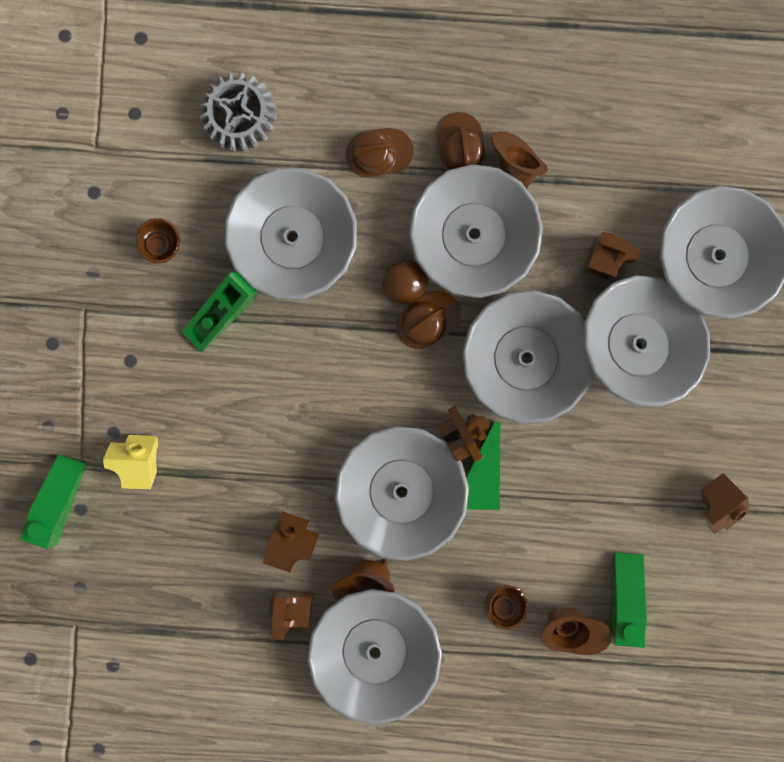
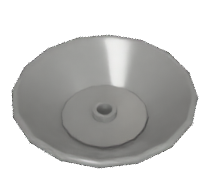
M472 164L448 170L425 187L412 210L409 237L416 262L432 282L455 295L482 298L505 292L526 277L539 255L543 226L537 202L521 181L499 168ZM471 230L478 231L479 238L472 239L469 236V232Z
M277 168L254 177L235 196L225 219V248L234 270L252 289L275 299H306L328 290L347 271L357 248V220L347 196L329 178L305 168ZM296 233L298 238L296 241L290 242L287 239L288 235Z
M717 186L693 193L674 208L662 230L659 258L666 282L684 304L705 316L733 319L756 313L777 296L784 283V222L767 201L746 189ZM715 251L721 254V260L715 258Z
M635 275L611 283L594 299L584 322V351L593 374L611 394L633 405L662 407L684 399L701 382L710 360V332L703 314L684 304L666 280L659 277ZM636 341L641 342L642 349L636 346Z
M536 290L508 293L486 305L469 326L462 350L465 379L476 399L497 417L520 424L550 422L573 409L589 389L593 376L591 366L584 351L585 321L581 314L560 297ZM523 353H529L531 356V361L528 364L524 363L521 359Z
M395 426L369 434L350 449L337 473L334 499L341 524L359 546L380 558L409 561L433 554L454 537L466 515L469 486L462 462L456 461L446 442L423 429ZM400 486L407 489V494L403 497L398 496L396 493L397 488Z
M369 589L346 595L324 611L311 633L307 662L313 686L328 707L351 721L379 725L403 719L425 703L439 678L442 651L436 627L419 605L396 592ZM377 647L380 650V654L373 656L370 654V649Z

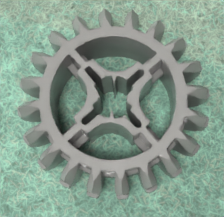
M241 72L238 80H236L234 74L229 73V81L225 82L219 76V86L216 87L214 84L209 83L208 87L212 93H203L202 97L208 103L199 104V109L204 112L199 116V119L202 123H206L203 126V130L205 133H211L209 138L212 142L219 140V146L222 149L229 144L232 152H236L238 144H240L245 152L248 150L247 143L251 142L253 147L257 148L259 145L256 139L260 137L261 140L266 141L268 138L264 131L273 132L274 127L269 122L277 120L276 114L272 113L277 109L275 102H270L273 99L271 91L265 92L267 88L265 83L257 84L255 76L250 77L247 81L245 73ZM238 93L233 99H225L231 94ZM252 96L260 102L261 111L259 117L249 110ZM218 108L227 115L224 130L217 124L216 113ZM238 108H242L244 114L241 116L238 114V117H235L232 111L234 112L237 109L239 112ZM244 125L251 126L247 131L237 133L240 127Z

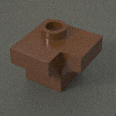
M602 232L593 241L583 271L611 280L616 277L622 263L631 264L638 259L641 249L630 245V241L622 239L617 235Z
M724 473L701 490L702 500L710 508L709 513L705 516L706 524L714 534L724 527L728 530L749 513L748 497Z
M282 511L270 537L263 564L290 573L295 562L299 560L310 561L319 534L306 530L309 520Z
M279 590L275 598L271 597L269 615H273L271 628H273L272 639L283 640L286 632L294 627H309L313 593Z

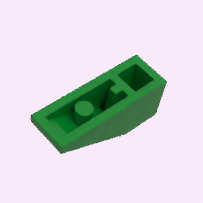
M236 271L228 274L182 330V333L200 352H203L254 301L260 292L252 289Z
M491 422L486 438L482 440L478 448L483 458L477 462L473 458L465 473L469 486L467 510H500L501 422Z
M58 454L29 510L19 540L44 549L58 545L87 463Z
M614 552L608 627L612 634L611 642L615 646L645 648L647 614L644 555Z

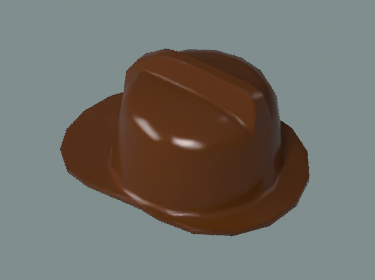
M456 112L444 118L438 128V145L443 169L448 171L472 164L484 166L486 154L480 123L475 117L463 112Z
M396 128L365 131L356 135L349 142L346 149V160L354 173L363 177L392 174L404 170L410 164L413 158L414 146L408 135Z
M504 131L495 132L492 136V144L501 156L499 169L521 181L526 189L535 180L537 175H544L548 171L547 165L518 136Z
M432 291L425 294L400 313L396 322L397 334L400 340L406 346L413 349H425L433 345L457 326L460 319L459 304L451 294L444 291Z
M361 560L357 562L350 575L334 583L332 587L333 597L339 601L346 595L369 589L394 592L395 588L390 582L387 560Z
M571 607L561 608L553 613H548L547 625L542 631V641L550 650L579 655L601 653L608 648L612 639L609 628L603 622L585 618L580 611Z

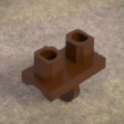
M456 406L448 409L451 418L440 423L438 427L447 442L461 435V438L448 444L451 453L457 462L471 455L475 462L479 461L483 456L474 438H478L480 441L486 438V433L490 427L488 420L483 416L472 414L468 416V422L465 424Z

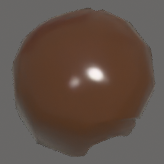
M152 218L138 228L136 248L143 259L153 264L167 263L176 256L180 247V235L173 223L163 218Z
M404 259L392 264L384 274L382 287L385 296L393 303L409 305L425 293L428 278L416 261Z
M503 584L494 587L487 594L484 610L487 618L495 627L509 630L518 627L526 618L529 602L521 588Z

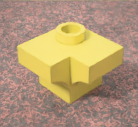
M128 435L125 443H110L103 458L104 469L112 470L119 476L122 488L151 489L157 474V436Z

